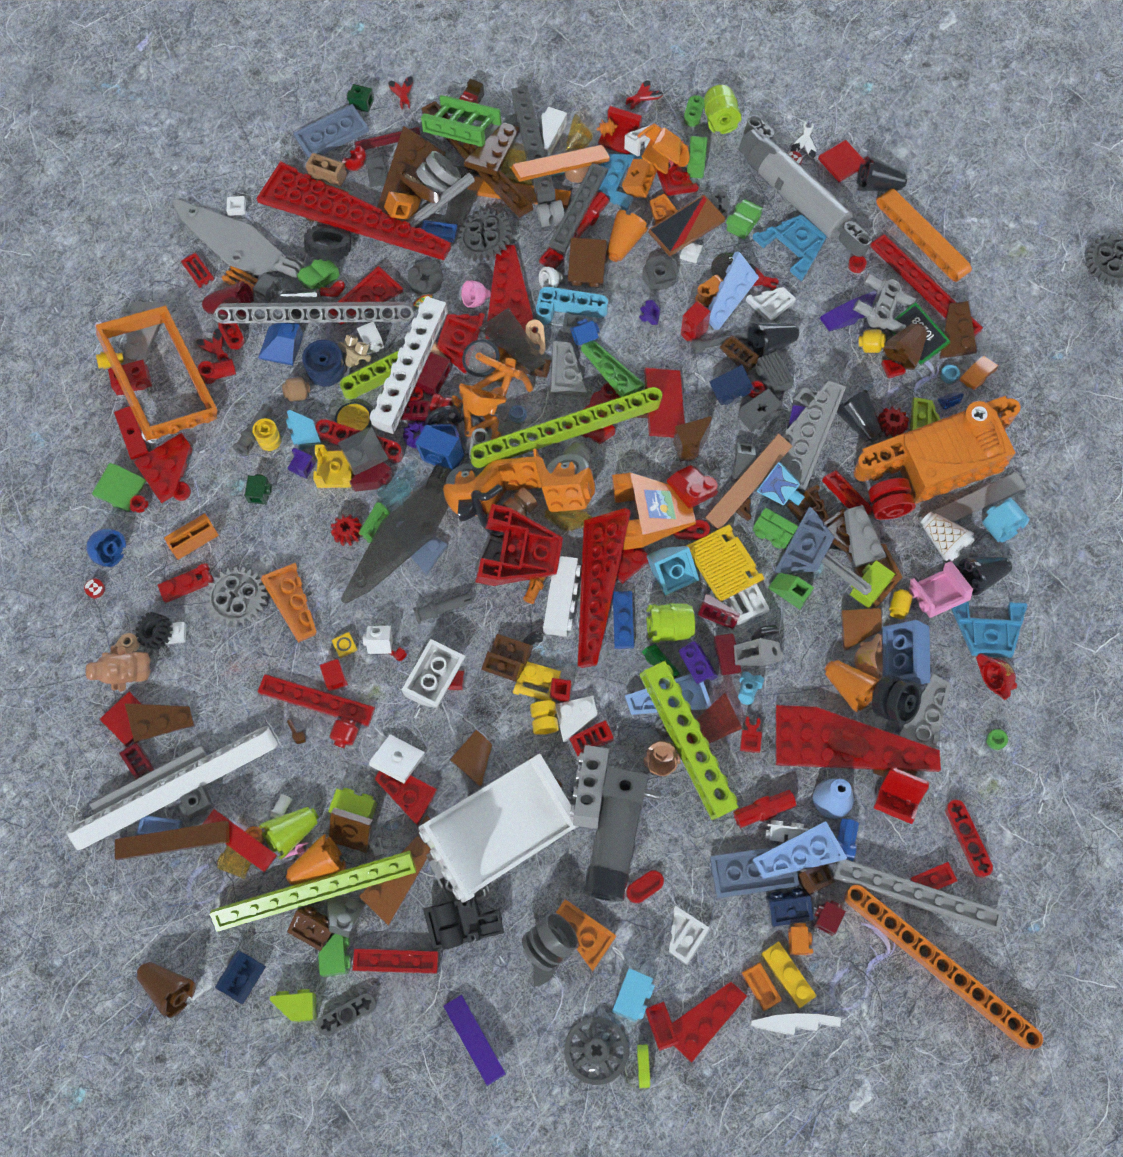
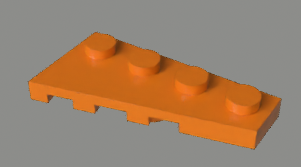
M296 563L263 575L261 581L298 643L315 636L317 631L311 612L308 610L306 595L302 590V582L300 577H298Z

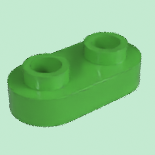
M694 95L689 98L684 113V123L686 125L694 127L700 123L704 110L703 97Z

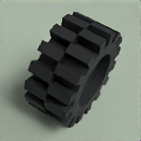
M155 612L146 613V617H141L142 622L138 621L137 623L139 627L135 629L138 631L135 636L138 637L137 641L142 646L160 649V647L165 646L164 642L168 643L170 641L168 637H172L170 631H173V627L170 626L173 624L164 615ZM156 626V631L152 636L153 628Z

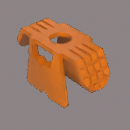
M654 123L637 136L638 138L643 136L650 138L641 157L650 165H654L662 173H668L669 159L680 167H685L688 164L690 155L687 145L682 143L681 139L668 129L661 128Z

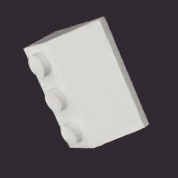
M430 639L402 688L404 696L421 705L437 708L465 656Z

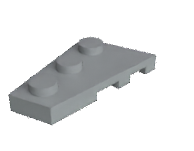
M553 341L550 392L586 396L587 390L584 387L583 378L577 366V359L572 344L569 342Z
M861 505L847 509L844 512L846 531L850 537L851 545H849V552L852 553L853 562H851L852 569L887 557L864 506Z

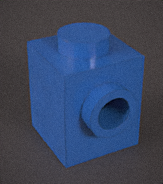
M587 318L578 321L576 326L570 328L575 345H581L599 338L598 333L600 331L597 323L588 321Z

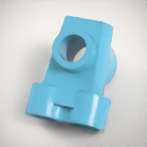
M745 671L742 672L739 679L741 686L738 698L741 703L748 705L754 702L755 694L758 689L762 688L765 679L760 675L753 676Z

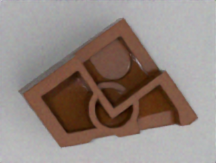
M881 608L841 611L844 651L881 631Z
M476 729L450 761L475 784L481 787L492 744Z

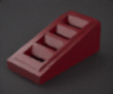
M408 401L400 420L425 422L426 417L431 413V401Z
M705 594L697 614L730 629H734L740 617V613L708 594Z
M139 742L132 744L119 753L135 779L148 770L150 772L154 770ZM134 751L138 752L137 755L133 756L132 758H129L128 755H130ZM141 757L142 761L133 765L132 762ZM143 764L147 766L139 772L136 770Z

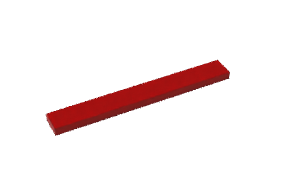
M885 234L874 240L870 247L947 320L949 305L957 302ZM971 317L974 336L982 331L983 327Z

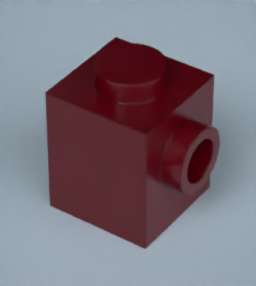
M832 900L830 902L826 901L823 906L819 904L814 914L817 919L813 926L833 936L836 934L846 911L841 909L842 905Z

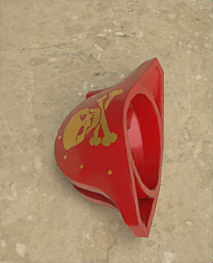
M979 654L976 659L983 681L991 691L1002 699L1007 700L1011 696V690L1017 689L1015 671L1007 662L1001 659H994L984 654Z

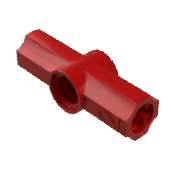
M597 192L573 238H579L589 226H593L597 222L599 214L609 203L606 194Z
M789 789L771 797H762L754 801L753 804L734 811L733 814L737 825L741 829L758 821L764 822L772 819L778 813L792 809L797 804L793 793Z

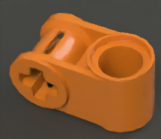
M719 275L712 276L709 280L698 286L695 302H699L704 307L711 304L713 297L717 296L720 283L723 282Z

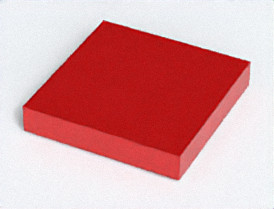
M844 140L818 157V160L838 182L858 172L860 165L865 163V160L847 140Z
M131 692L124 695L99 719L126 747L134 739L125 704H142Z

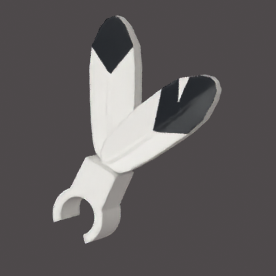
M805 122L803 125L804 133L792 145L791 151L799 152L805 147L807 155L814 159L816 149L810 138L814 124H811V128H807V123Z

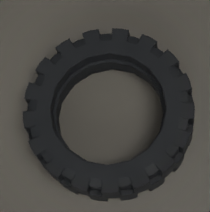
M321 224L318 227L313 226L312 229L307 230V233H304V249L310 257H314L316 260H340L351 252V236L347 230L331 225L324 226V224ZM321 240H334L339 243L335 245L325 246L320 245L316 242Z

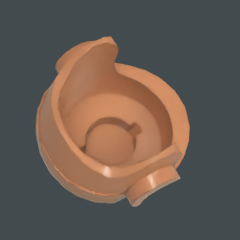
M662 740L652 743L647 749L646 757H644L645 768L648 767L650 772L659 776L671 774L676 770L678 764H681L680 755L677 754L675 746L670 742Z

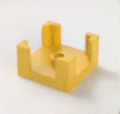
M315 445L317 472L314 471L313 479L317 488L351 487L350 480L355 475L342 451H327L325 445Z

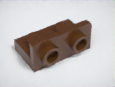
M309 905L302 906L296 910L287 930V933L319 951L322 950L333 934L329 932L328 916L322 915Z

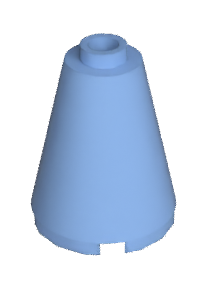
M825 779L816 786L813 793L814 806L822 816L829 819H839L847 815L854 803L851 785L844 779Z

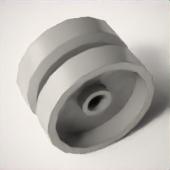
M432 151L426 158L427 163H422L416 170L420 180L438 195L442 194L461 178L460 172L454 164L436 151Z

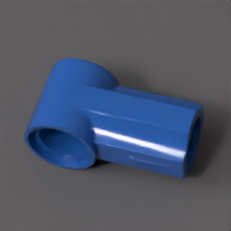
M841 819L837 841L847 857L846 860L853 862L857 848L855 842L859 823L851 819Z

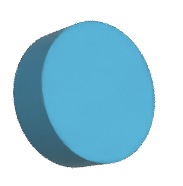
M954 365L944 366L940 373L941 379L948 384L955 383L960 376V370Z

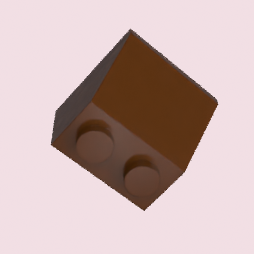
M711 416L675 426L673 444L680 462L685 460L692 461L698 457L709 436L712 422Z

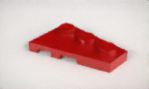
M381 771L375 777V781L418 826L438 790L411 775L405 783Z

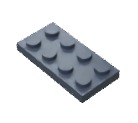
M353 104L294 132L293 135L309 159L312 153L323 155L368 133L369 128Z
M775 847L709 857L717 899L799 887L797 871L766 879L761 877L753 859Z

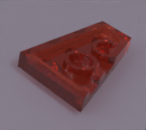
M726 693L722 694L696 719L700 724V731L703 737L708 740L709 744L743 729ZM687 735V741L693 744V738Z

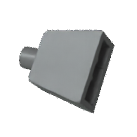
M759 638L734 645L735 665L765 666L780 662L783 658V652L780 650V644L777 641Z

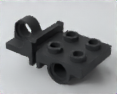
M475 894L473 898L466 902L454 900L423 909L433 951L442 948L444 950L451 949L466 942L471 943L475 938L476 941H479L483 938L504 933L500 909L488 911L480 915Z

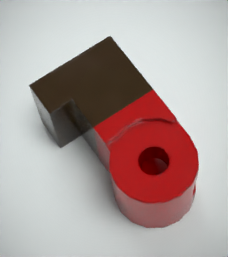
M470 78L467 82V88L459 99L479 104L484 96L483 83Z

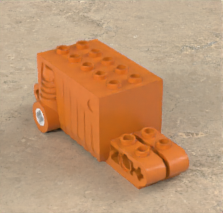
M1006 396L986 403L976 401L969 404L965 411L863 448L853 471L854 477L862 482L870 479L875 481L882 478L886 473L894 474L900 471L902 477L909 480L912 491L910 494L913 495L916 504L940 494H946L956 488H962L972 482L983 480L988 476L999 474L1005 470L1004 468L1009 465V461L1016 454L1007 436L1006 428L1010 426L1020 412V403L1012 398L1007 399Z

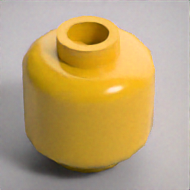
M880 329L865 330L863 335L859 336V347H862L864 353H879L886 344V335Z

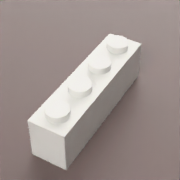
M564 556L559 558L557 574L551 577L543 626L544 634L567 637V632L572 630L573 619H570V613H574L576 601H572L573 594L577 595L578 583H575L576 576L580 577L581 565H578V558Z

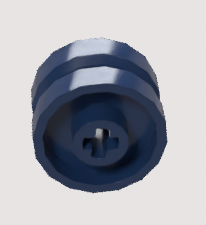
M326 339L316 340L305 348L302 362L310 381L322 387L332 386L344 377L346 364L339 346L333 341Z

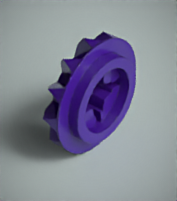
M424 421L408 423V426L404 428L403 439L409 447L417 449L415 443L420 435L415 437L412 432L417 433L420 430L421 434L426 425Z

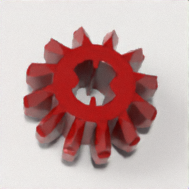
M892 405L890 409L885 408L878 415V421L882 432H886V437L889 434L892 437L901 435L908 428L909 418L906 417V412H900V407L895 410Z
M342 514V519L335 517L336 523L331 524L333 530L330 532L334 537V541L340 542L342 546L346 542H348L349 546H352L353 540L358 542V537L362 536L359 534L362 528L357 517L353 518L351 514L347 518Z

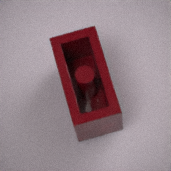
M431 352L416 386L420 387L423 393L432 397L435 393L438 394L452 369L451 361Z

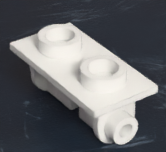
M771 820V824L765 823L766 826H770V829L765 831V838H769V841L784 842V834H787L789 841L804 833V830L808 831L809 829L804 828V824L791 822V826H784L783 821Z

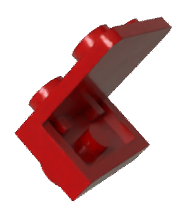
M892 767L878 790L873 808L913 824L918 805L927 792L930 783Z

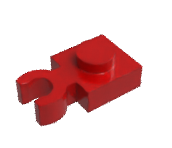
M746 717L745 727L747 730L741 731L739 751L760 753L762 732H757L756 730L759 728L761 720L757 718L756 724L751 725L749 723L750 718Z

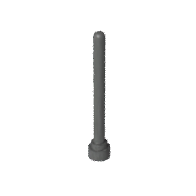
M747 332L734 334L733 336L739 341L747 339ZM730 336L707 341L700 339L692 340L693 353L699 354L706 348L722 345Z

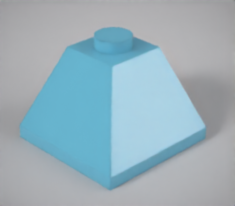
M688 546L664 547L646 555L651 571L665 596L699 581Z

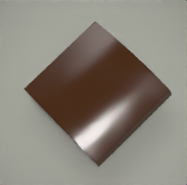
M496 634L491 652L487 651L481 670L517 682L527 664L533 646Z

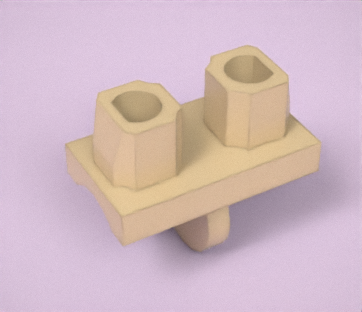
M346 335L344 342H338L340 350L346 353L344 355V362L348 367L357 366L361 359L370 362L371 356L367 354L369 345L364 342H357L358 337L355 335Z

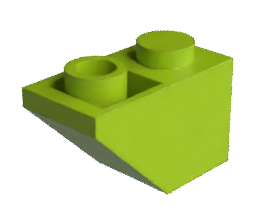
M310 989L297 990V994H289V991H278L276 996H270V1001L291 1021L317 1020L316 994L310 993Z

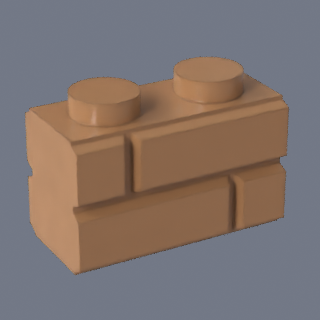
M315 153L311 154L306 163L308 175L316 180L341 187L347 176L344 163Z

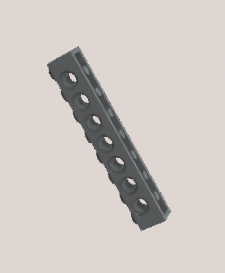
M528 86L511 89L512 104L518 127H520L519 132L526 159L530 161L544 158L546 155ZM551 175L532 179L538 205L544 203L550 205L551 202L555 201V190Z

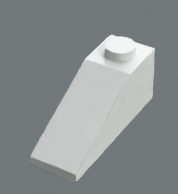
M548 107L546 112L542 113L540 119L546 157L552 154L567 126V113Z

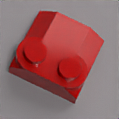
M693 465L677 471L666 481L688 509L716 496L718 493L716 480L710 476H705Z

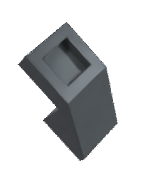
M736 442V459L732 469L733 482H736L756 458L755 444Z

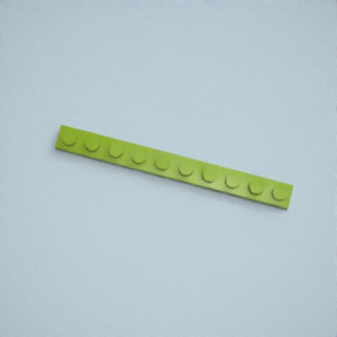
M407 851L215 908L210 911V916L218 932L416 873V866L411 852Z

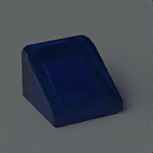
M954 392L938 398V401L943 410L959 405L964 394Z

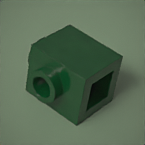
M353 84L351 90L347 92L349 105L353 104L356 110L369 113L374 102L372 88Z
M248 475L244 494L247 502L267 505L268 495L272 493V484L269 483L264 475Z

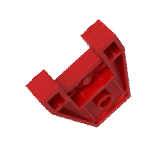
M491 504L485 529L504 532L499 561L481 558L475 582L498 586L556 575L563 537L512 508Z

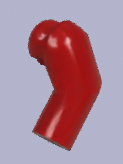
M338 280L330 288L321 287L320 296H339L345 289L344 281Z

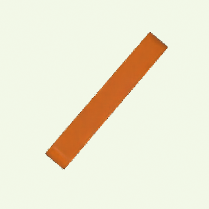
M889 189L876 199L880 210L952 281L958 282L972 271L970 263L895 189Z

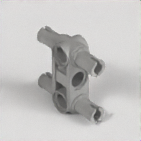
M868 273L863 284L876 290L875 300L872 307L858 300L853 307V311L864 315L870 327L874 329L888 328L898 334L906 328V325L893 319L892 314L896 303L899 302L909 308L915 303L916 298L902 292L903 290L898 281L894 279L880 280Z

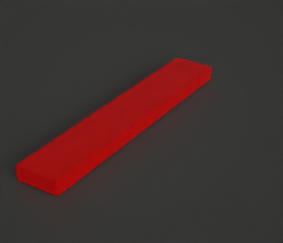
M264 674L257 691L258 694L337 718H345L369 727L375 712V707L266 674Z

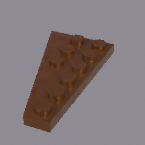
M403 126L377 208L389 215L384 208L389 191L416 195L411 188L403 183L399 173L408 174L420 180L416 170L422 163H427L426 158L432 151H436L446 156V152Z

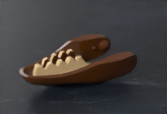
M399 173L403 183L411 188L421 199L431 203H438L440 201V196L428 188L421 180L408 174Z

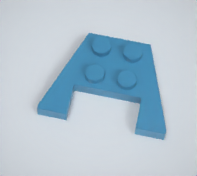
M608 154L610 157L608 162L597 164L608 169V173L598 192H603L610 199L611 203L622 207V210L628 212L633 196L618 192V189L632 160L642 159V155Z
M799 215L782 222L779 226H772L766 228L764 232L754 233L752 239L762 248H765L775 238L780 240L800 258L791 267L790 272L802 281L825 243L827 236L803 215Z
M969 601L951 608L972 656L984 654L988 657L1012 658L1024 620V614L1027 610V603L1010 602L1008 604L1009 620L970 618Z

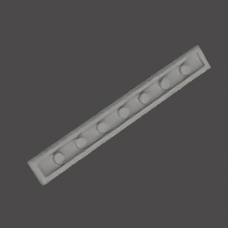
M849 860L837 862L833 876L834 879L852 885H860L867 890L998 933L1000 930L1003 911Z

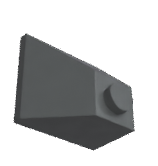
M372 427L338 442L354 475L388 460Z

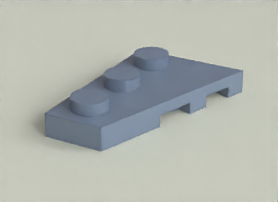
M401 516L390 529L391 535L411 556L412 560L421 568L426 576L448 547L447 543Z

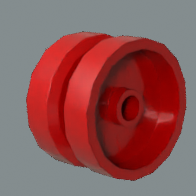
M905 478L889 479L875 484L868 490L870 501L874 504L872 509L876 519H895L909 514L916 508L913 495H910L912 491L909 480Z

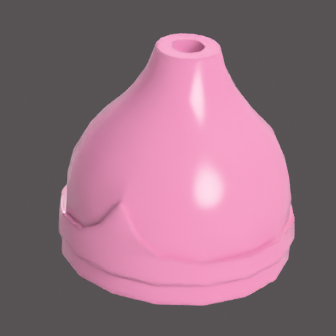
M468 280L462 286V301L466 307L475 308L481 306L491 296V291L487 290L480 282Z

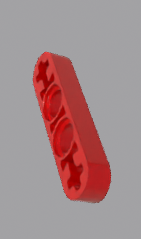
M960 800L950 801L945 807V812L972 872L980 878L990 875L993 871L992 862L966 806ZM953 805L960 808L958 815L956 812L951 811ZM962 816H964V818H965V819H961V820L958 821V822L955 821L957 818H959V817L961 818ZM961 823L969 826L970 831L968 834L960 832L959 825ZM968 844H977L979 848L978 853H971L968 850ZM982 855L983 858H980L979 860L977 859L976 861L973 860V858ZM980 863L987 866L984 871L978 870Z

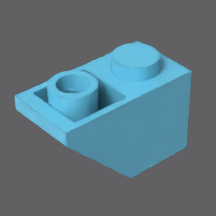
M288 410L289 418L286 419L288 428L293 430V434H290L293 444H297L300 450L321 444L313 420Z

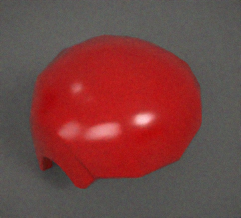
M357 146L354 150H350V158L344 157L342 159V163H344L345 168L349 171L360 170L366 162L364 148Z

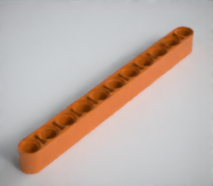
M853 885L846 890L844 899L850 907L1024 1049H1036L1042 1045L1043 1036L1038 1029L860 885ZM851 891L859 893V901L851 898ZM869 904H872L876 907V915H872L868 912L867 908ZM886 918H889L893 921V929H889L885 926ZM903 932H906L910 935V943H906L903 941ZM920 946L927 949V957L921 956L919 952ZM938 960L945 964L944 972L937 968ZM955 975L961 976L963 980L961 986L955 983ZM974 989L980 992V999L978 1001L972 996ZM992 1003L998 1008L997 1015L992 1014L990 1011ZM1010 1018H1012L1016 1023V1027L1014 1030H1012L1008 1025V1020ZM1028 1033L1032 1034L1034 1037V1042L1032 1045H1030L1026 1040V1036Z

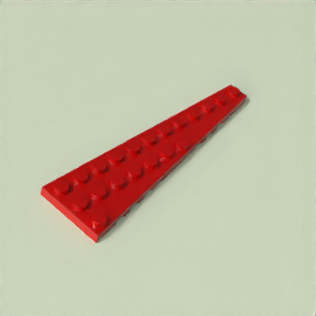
M281 161L256 198L260 204L437 259L445 260L452 248L450 242L427 233L421 228H414L406 221L402 222L383 213L381 209L346 192H342L340 189L329 187L321 180H314L310 175L302 174L296 168Z

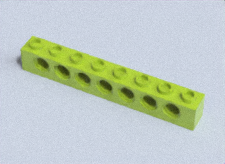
M663 661L644 670L639 676L711 820L739 808L735 794L728 787L726 776L721 773L718 767L719 762L717 758L712 755L709 749L708 740L703 737L700 731L699 722L694 719L691 713L690 704L682 696L681 686L673 678L672 668ZM659 681H663L666 684V689L660 687ZM668 699H672L675 702V707L669 705ZM678 717L684 720V726L678 723ZM687 735L693 738V744L687 741ZM696 753L702 756V762L696 759ZM706 771L711 774V781L706 779ZM715 790H718V791L720 792V794H721V798H720V799H717V798L715 797V795H714V791H715Z

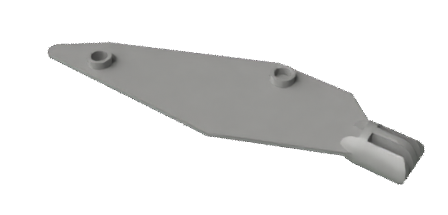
M181 200L173 202L182 222L227 265L255 275L278 271L297 278V274L305 266L304 262L283 255L252 225Z

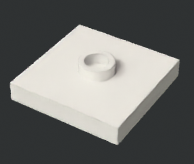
M389 735L372 757L369 765L405 783L424 757L425 752Z

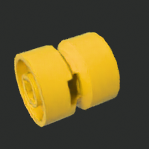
M260 419L254 424L253 434L260 448L265 451H273L280 446L282 437L271 419Z
M539 701L530 705L531 717L535 719L532 721L534 734L545 735L559 730L558 719L554 717L557 714L554 701Z

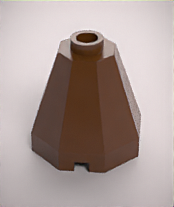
M920 323L910 324L887 341L883 353L892 362L896 363L898 361L905 369L914 370L919 363L927 337L926 327Z

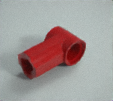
M232 358L214 363L203 361L198 365V371L205 384H212L216 379L236 375Z

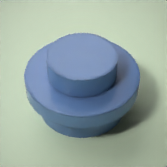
M520 405L513 406L508 412L509 419L514 423L523 422L527 417L525 408Z

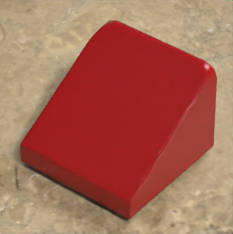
M457 671L447 690H463L464 671Z
M552 678L549 698L562 702L569 701L571 680Z

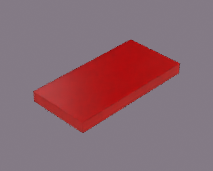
M645 368V389L655 387L662 392L659 408L647 413L649 436L674 438L675 426L685 424L680 370Z

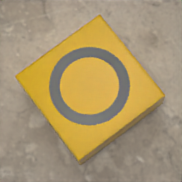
M349 632L331 640L340 659L358 650Z

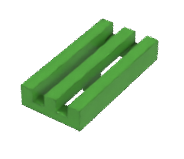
M376 502L359 534L368 543L373 544L391 512L382 503Z

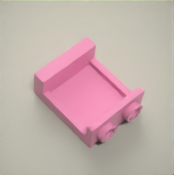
M950 561L945 563L944 570L919 582L915 578L911 579L908 590L913 598L918 601L922 612H926L929 618L971 600L973 588L953 562Z

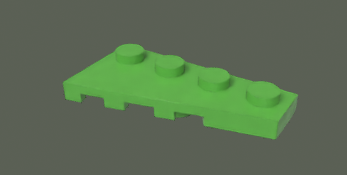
M592 340L582 345L581 351L620 397L643 390L645 384L596 341Z

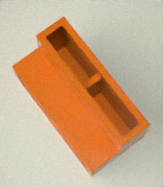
M204 513L165 536L164 539L172 553L179 560L218 537L219 534Z

